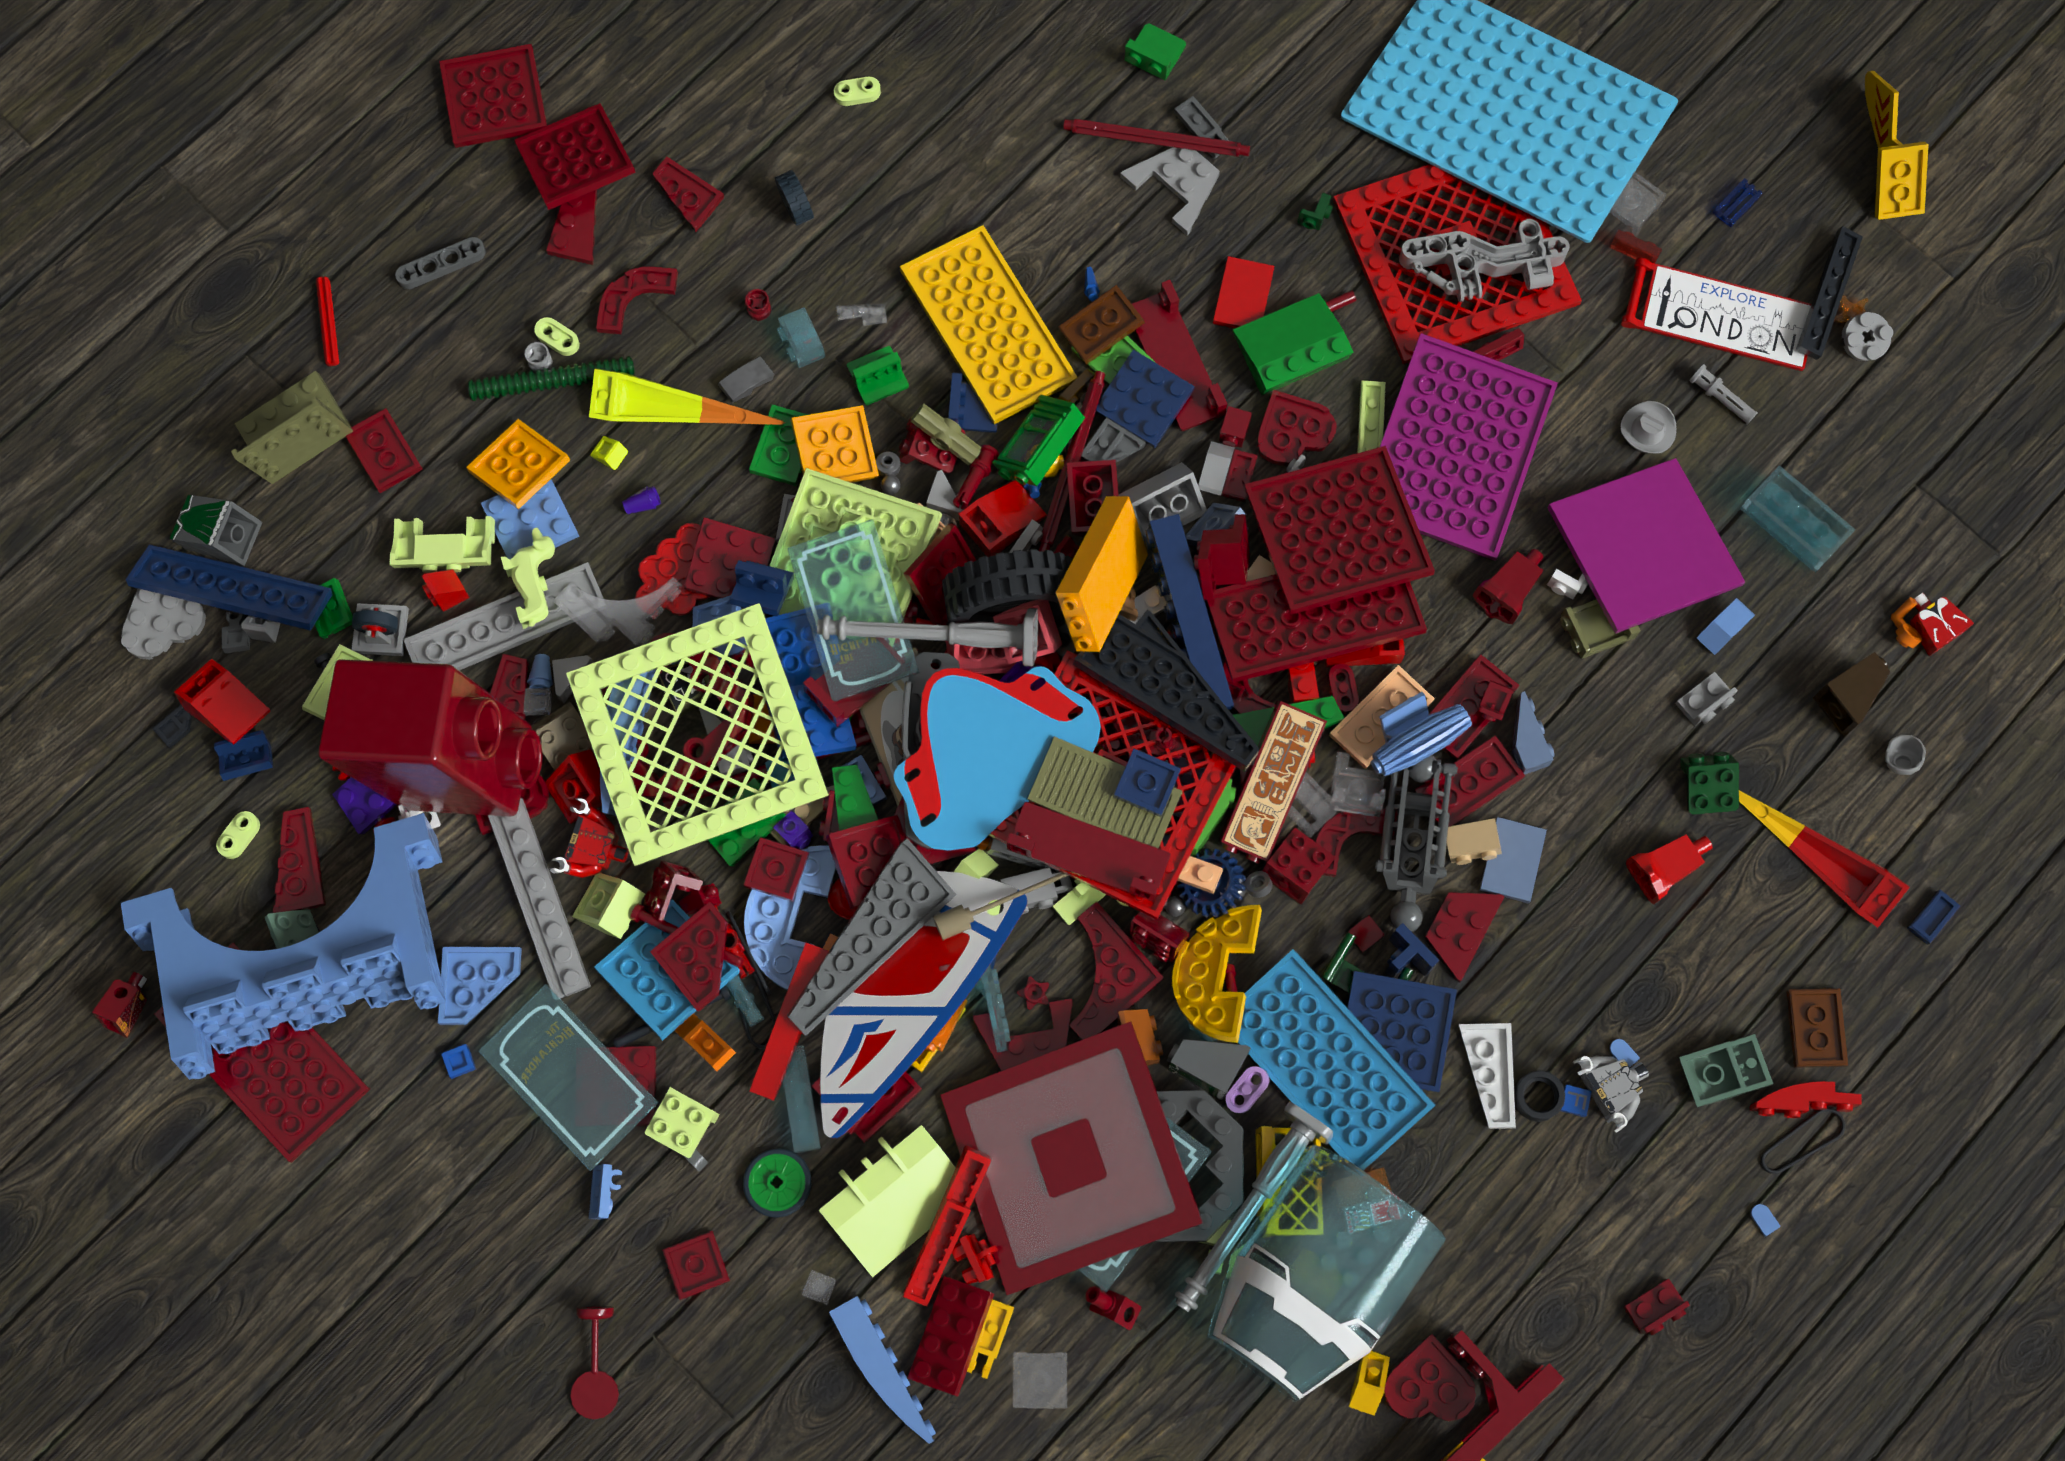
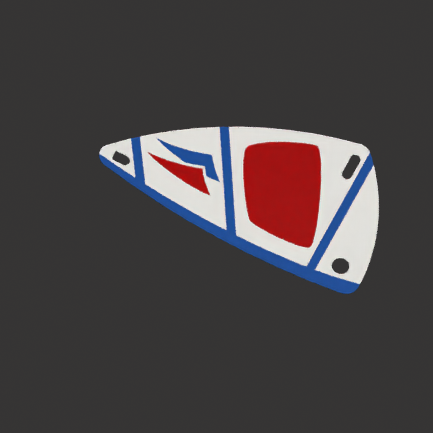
M937 871L957 895L935 915L961 904L964 909L968 907L970 911H973L993 900H999L1020 890L984 877L978 879L963 873ZM1025 894L1003 903V911L998 915H990L986 910L973 916L974 922L970 923L971 929L945 940L941 939L932 917L826 1017L822 1043L820 1080L822 1123L826 1136L838 1138L844 1135L897 1082L942 1030L985 973L1020 919L1028 902ZM846 1107L848 1108V1114L840 1125L832 1121L839 1109Z

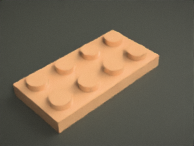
M1398 665L1330 732L1329 736L1366 770L1373 760L1372 754L1385 744L1379 716L1420 692L1425 694L1427 707L1434 702L1435 698Z

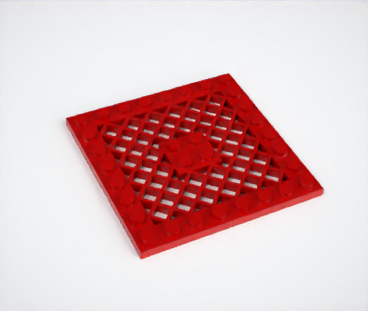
M1431 164L1333 197L1334 205L1403 365L1410 363L1421 333L1452 345L1460 346L1581 304L1582 300L1565 262L1557 267H1552L1554 283L1553 286H1549L1545 290H1542L1543 288L1528 290L1525 281L1520 282L1511 278L1512 274L1499 277L1489 276L1486 283L1481 282L1482 298L1477 299L1476 296H1473V299L1468 300L1467 297H1464L1465 300L1476 304L1473 311L1460 307L1462 302L1458 301L1456 305L1446 301L1447 294L1445 292L1442 298L1430 294L1432 286L1441 288L1427 280V276L1424 274L1415 273L1413 269H1406L1401 264L1389 260L1392 253L1400 255L1402 248L1396 246L1399 239L1407 241L1418 238L1421 231L1427 233L1428 235L1426 236L1462 231L1495 246L1510 245L1508 242L1511 236H1516L1518 230H1515L1517 223L1520 226L1523 220L1533 219L1539 223L1543 239L1553 237L1546 222L1510 205L1512 211L1506 209L1508 205L1506 202H1504L1503 207L1490 203L1493 197L1491 194L1487 201L1476 197L1477 190L1481 189ZM1458 182L1456 188L1450 186L1451 184ZM1462 183L1474 187L1472 194L1459 190ZM1436 190L1434 195L1427 193L1429 191ZM1441 190L1452 195L1449 202L1438 197ZM1414 197L1413 202L1405 200ZM1456 197L1468 201L1465 208L1453 204ZM1418 198L1431 202L1428 209L1416 205ZM1471 203L1483 208L1480 215L1468 210ZM1393 204L1390 210L1384 208V206ZM1434 204L1446 208L1443 215L1431 211ZM1397 205L1409 209L1406 216L1394 212ZM1486 210L1499 214L1497 220L1494 221L1484 217ZM1412 211L1424 216L1421 223L1409 218ZM1449 211L1461 215L1459 222L1447 218ZM1375 212L1386 216L1384 224L1372 219ZM1502 216L1514 221L1511 228L1499 223ZM1465 217L1477 221L1474 228L1471 221L1462 223ZM1390 218L1402 223L1399 230L1388 226ZM1427 218L1440 222L1437 229L1425 225ZM1480 223L1492 228L1490 235L1478 231ZM1443 224L1449 226V228L1441 230ZM1406 225L1417 229L1415 236L1403 232ZM1373 228L1380 230L1377 237L1375 235ZM1496 230L1508 235L1505 242L1493 237ZM1384 232L1395 237L1393 244L1381 240ZM1523 232L1526 236H1532L1528 232ZM1382 248L1389 251L1386 258L1382 251ZM1430 248L1432 252H1439L1436 248ZM1447 264L1427 266L1436 270L1435 273L1437 275L1440 273L1442 278H1450V281H1452ZM1459 266L1462 270H1468L1466 266ZM1391 269L1398 271L1395 278L1391 272ZM1401 273L1413 277L1410 285L1399 281ZM1492 278L1504 283L1501 290L1489 285ZM1417 280L1429 284L1426 292L1414 287ZM1507 285L1520 289L1517 297L1504 292ZM1399 289L1407 292L1404 299ZM1523 291H1525V292H1527V293L1530 294V295L1521 297ZM1485 292L1498 297L1495 304L1483 299ZM1410 294L1422 298L1419 306L1407 301ZM1501 298L1506 301H1509L1507 303L1498 305ZM1426 300L1438 305L1435 312L1423 308ZM1479 306L1486 308V310L1477 312ZM1441 307L1453 311L1451 319L1438 314ZM1408 309L1416 312L1413 320ZM1457 313L1460 314V315L1465 316V317H1462V318H1459V319L1454 320L1455 317H1456V315H1457ZM1419 314L1431 319L1429 326L1416 322ZM1435 321L1442 323L1441 325L1432 327Z
M1067 650L1054 675L1066 688L1080 695L1089 694L1091 703L1099 716L1100 730L1103 736L1099 738L1096 745L1105 743L1108 750L1106 752L1100 749L1097 755L1126 767L1128 762L1118 757L1128 754L1130 758L1133 749H1145L1146 754L1152 756L1150 746L1156 745L1158 742L1156 739L1147 742L1145 730L1155 727L1157 730L1161 727L1168 728L1171 732H1176L1172 734V738L1180 737L1183 749L1170 753L1169 748L1165 749V755L1155 758L1162 761L1168 760L1169 764L1174 765V756L1185 755L1189 766L1181 768L1179 775L1191 771L1194 783L1182 786L1179 776L1176 780L1177 789L1183 792L1180 796L1183 805L1176 806L1173 814L1183 811L1177 825L1172 815L1170 819L1171 827L1166 829L1164 835L1172 834L1165 847L1163 841H1161L1159 846L1161 850L1167 851L1171 855L1154 902L1063 869L1051 867L1157 920L1236 766L1213 753L1210 759L1207 748L1075 667L1073 661L1077 655ZM1078 686H1080V687L1083 688V689H1080V690H1077V691H1076V689H1077ZM1094 694L1106 700L1096 703ZM1111 705L1114 716L1102 719L1098 708ZM1116 705L1128 711L1119 714ZM1077 706L1068 713V718L1075 715L1079 716L1083 712V708ZM1134 716L1137 727L1124 730L1121 720ZM1139 716L1151 722L1142 725ZM1117 721L1120 732L1107 736L1104 725ZM1139 732L1143 743L1130 747L1127 736ZM1162 737V743H1164V740L1168 737ZM1122 738L1125 749L1113 752L1109 741ZM1185 739L1197 745L1187 747ZM1202 750L1205 761L1193 764L1190 753ZM1206 767L1199 780L1196 770ZM1195 789L1187 803L1184 792ZM1018 810L1014 812L1016 818L1008 816L989 836L1007 844L1009 834L1013 833L1019 818Z

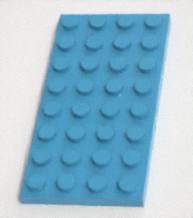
M1294 949L1244 993L1246 1002L1238 1043L1251 1048L1248 1054L1268 1073L1270 1079L1292 1103L1333 1131V1137L1329 1142L1330 1146L1357 1176L1435 1106L1434 1102Z

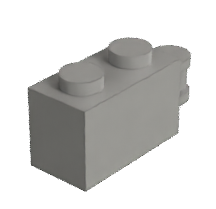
M1049 867L1000 880L1001 883L1018 890H1023L1063 872L1052 874ZM1070 876L1059 879L1062 884L1060 887L1055 888V884L1052 882L1026 893L1028 902L1023 914L1028 913L1029 909L1039 907V909L1052 907L1053 903L1057 902V894L1073 890Z

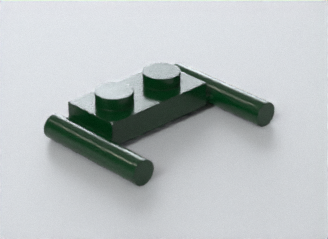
M1347 932L1321 977L1350 993L1353 971H1364L1343 960L1356 938ZM1404 967L1397 979L1409 980L1414 971Z

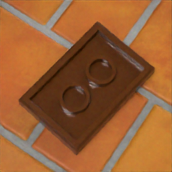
M1115 285L1058 326V328L1087 365L1145 322L1119 287Z
M1841 989L1788 990L1787 999L1794 1068L1848 1066Z

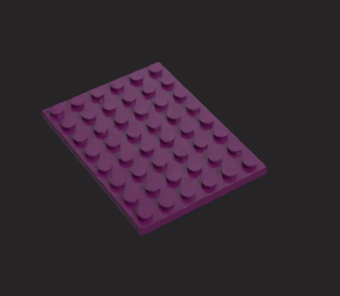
M1422 333L1419 335L1380 447L1386 446L1420 534L1496 561L1552 402L1557 382Z

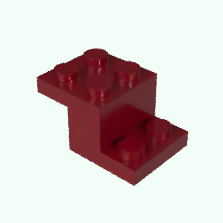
M1245 514L1235 515L1234 524L1230 525L1229 529L1203 530L1201 540L1197 541L1198 555L1194 557L1195 570L1200 571L1198 582L1200 589L1203 591L1204 600H1214L1216 585L1246 584L1251 554Z

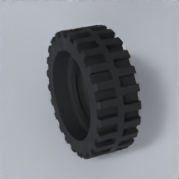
M1030 549L1024 552L1015 550L1012 553L1004 554L1001 552L996 553L995 556H983L977 561L964 563L963 567L958 566L954 568L953 573H948L942 581L948 625L951 622L995 623L993 619L995 615L1038 599L1049 601L1056 625L1064 623L1065 618L1056 591L1073 561L1072 558L1060 552L1054 554L1051 550L1039 552L1037 549Z

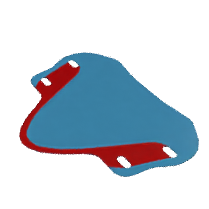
M1034 667L1010 683L1000 682L982 674L960 668H947L935 672L926 682L922 692L921 746L916 753L897 766L893 776L895 784L907 804L910 826L916 836L927 846L939 850L948 851L979 845L1008 816L1022 807L1025 802H1029L1027 800L1054 736L1093 753L1099 740L1101 728L1099 716L1094 706L1082 695L1066 688L1053 672L1046 667ZM1041 677L1044 678L1046 682L1036 691L1030 689V685ZM1077 706L1083 708V712L1074 719L1068 718V713ZM915 768L920 770L919 776L910 782L905 781L904 777L907 773ZM930 813H934L936 819L928 826L922 827L920 821Z

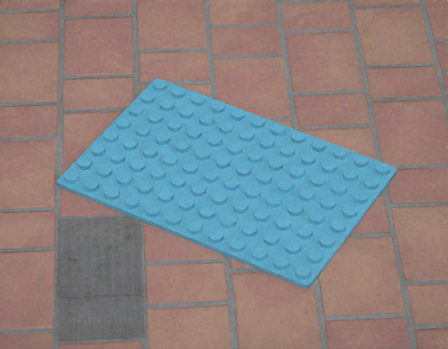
M1417 0L1343 109L1341 118L1504 202L1589 243L1677 106L1678 99L1478 0Z

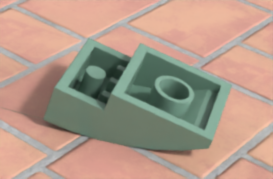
M1755 1034L1679 1057L1697 1107L1773 1085Z

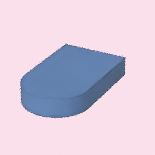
M1616 1039L1610 1044L1609 1050L1613 1057L1618 1061L1624 1059L1629 1067L1640 1059L1624 1040Z
M1758 1204L1751 1209V1218L1764 1237L1781 1227L1767 1206Z

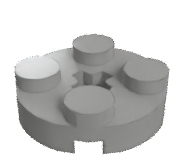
M1870 312L1851 317L1842 330L1845 351L1849 356L1858 361L1876 360L1883 356L1891 344V337L1893 336V329L1888 325V322L1879 314ZM1870 332L1871 341L1865 343L1862 333Z

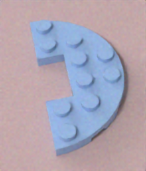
M810 846L807 849H802L809 852V857L793 902L756 890H751L747 900L744 929L749 950L762 972L775 984L787 991L805 946V942L791 939L803 893L828 898L836 865L829 846Z

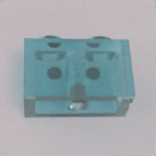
M805 307L778 318L780 327L776 329L781 341L786 340L789 348H786L791 362L796 361L798 367L801 368L825 358L824 347Z

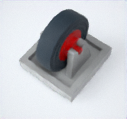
M357 604V610L352 617V627L354 628L352 651L359 654L403 656L405 646L403 639L406 637L409 608L399 605Z

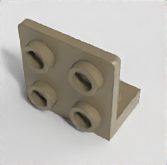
M568 702L531 726L539 735L542 752L554 771L568 755L590 749L594 753L590 739L587 737L584 722L571 702Z

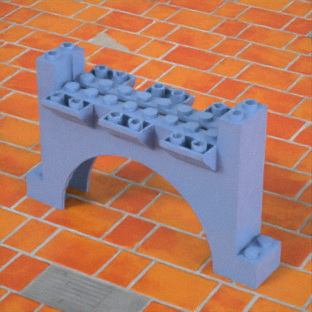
M424 813L375 827L373 864L365 885L355 901L327 928L291 946L266 951H244L214 943L195 930L189 909H179L172 888L121 903L126 932L142 951L155 950L171 1060L189 1080L201 1079L207 1074L215 1072L211 1045L219 1054H230L242 1047L256 1046L261 1044L262 1041L270 1039L267 1028L276 1027L282 1022L288 1021L295 1031L309 1030L315 1025L332 1023L337 1021L338 1018L345 1017L346 1013L343 1005L352 1004L362 998L367 1001L371 1008L385 1007L391 1002L408 1000L413 997L420 1010L424 1008L431 1009L438 1006V1004L446 1002L418 869H427L435 864L442 863L437 836Z

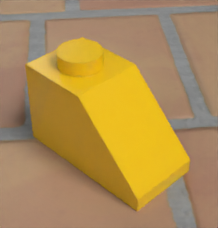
M1371 1351L1361 1358L1352 1387L1349 1407L1375 1416L1384 1394L1390 1357Z

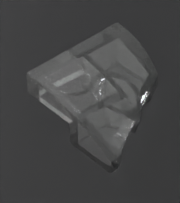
M884 303L836 305L838 320L862 317L863 326L887 323Z

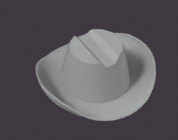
M1646 401L1635 405L1626 412L1621 421V432L1626 441L1636 450L1644 453H1662L1669 449L1675 440L1676 421L1668 407L1656 401Z

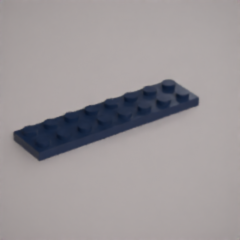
M153 545L147 547L126 578L127 585L130 587L307 630H312L332 597L331 588Z

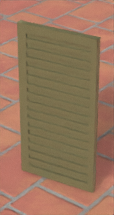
M1054 736L1027 800L1062 815L1159 848L1183 792L1173 787L1161 817L1119 800L1113 796L1125 766Z

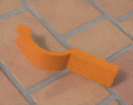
M694 1013L674 1030L716 1071L736 1053Z

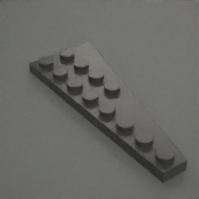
M904 838L788 1013L787 1017L804 1036H807L957 895L908 838Z

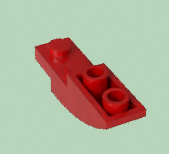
M1809 1082L1775 1091L1751 1104L1750 1111H1758L1760 1116H1774V1113H1784L1786 1118H1800L1802 1114L1809 1111V1105L1810 1109L1825 1110L1827 1106L1836 1107L1837 1111L1851 1112L1853 1108L1862 1105L1861 1094L1835 1092V1082Z

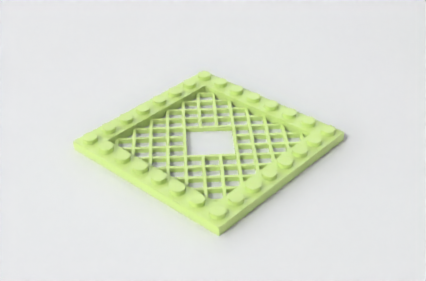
M759 603L566 673L634 866L829 796ZM744 637L747 645L736 640ZM729 643L724 655L715 650H712L713 648ZM733 644L746 649L740 662L728 657ZM705 651L700 663L688 658ZM709 652L722 658L716 671L704 666ZM749 652L755 669L744 664ZM726 660L738 665L733 678L720 673ZM680 661L676 672L663 667ZM685 661L697 666L692 680L680 674ZM742 668L754 673L749 686L736 681ZM657 669L652 680L640 676ZM701 669L714 674L708 687L696 682ZM661 670L674 675L668 688L655 683ZM718 676L730 682L725 695L712 689ZM757 677H759L764 693L753 689ZM632 678L628 689L616 685V683ZM677 678L690 683L684 696L672 691ZM637 679L649 684L644 697L631 692ZM734 684L747 689L741 702L728 697ZM694 685L706 690L701 703L688 698ZM653 686L666 692L660 705L648 700ZM605 687H608V689H607V691H606V693H605V695H604V697H603L602 692H601V689H602V688H605ZM613 687L625 692L619 706L607 700ZM750 692L763 697L757 710L745 705ZM710 693L723 698L717 711L704 706ZM670 694L682 699L677 712L664 707ZM629 695L642 700L636 713L623 708ZM726 700L739 706L733 719L721 714ZM766 700L773 717L761 712ZM686 701L731 722L710 768L665 747ZM645 703L658 708L652 721L640 716ZM606 704L618 709L613 720L610 718ZM743 708L755 713L750 726L737 721ZM662 710L674 715L669 728L656 723ZM622 711L634 717L628 730L616 725ZM759 715L772 721L766 734L753 728ZM638 719L650 724L645 737L632 732ZM735 724L747 729L742 743L729 737ZM775 724L781 741L770 736ZM654 726L667 732L661 745L648 740ZM614 728L626 733L621 745ZM751 732L764 737L758 750L745 745ZM630 735L642 740L637 754L624 748ZM727 740L740 746L734 759L721 754ZM767 740L780 745L775 758L762 753ZM646 743L659 748L653 761L640 756ZM744 748L756 753L750 767L738 761ZM783 748L790 765L778 760ZM662 751L675 756L669 769L657 764ZM623 752L635 757L630 768L627 766ZM760 756L773 761L767 774L754 769ZM719 757L732 762L727 775L714 770ZM679 758L691 763L686 777L673 771ZM639 759L651 764L645 778L633 773ZM776 763L789 769L783 782L771 777ZM735 765L748 770L743 783L730 778ZM695 766L708 771L702 784L689 779ZM655 767L667 772L662 785L649 780ZM752 772L765 778L759 791L746 785ZM792 772H793V775H794V777H795V780H794V781H791V782H788V780H789V778H790V776H791V774H792ZM712 773L724 778L718 792L706 787ZM671 774L684 780L678 793L666 788ZM631 776L643 781L638 793ZM768 780L780 785L764 791ZM728 781L741 786L735 800L722 794ZM687 782L700 787L694 801L682 795ZM647 783L659 788L654 802L641 796ZM744 789L756 793L755 795L739 800ZM704 790L717 795L711 808L698 803ZM663 791L676 796L670 809L658 804ZM720 797L732 802L715 809ZM679 799L692 804L687 817L674 812ZM640 800L652 805L647 817ZM696 806L708 811L691 818ZM656 807L668 813L662 826L650 821ZM672 815L684 820L667 826ZM648 824L659 828V830L651 832Z

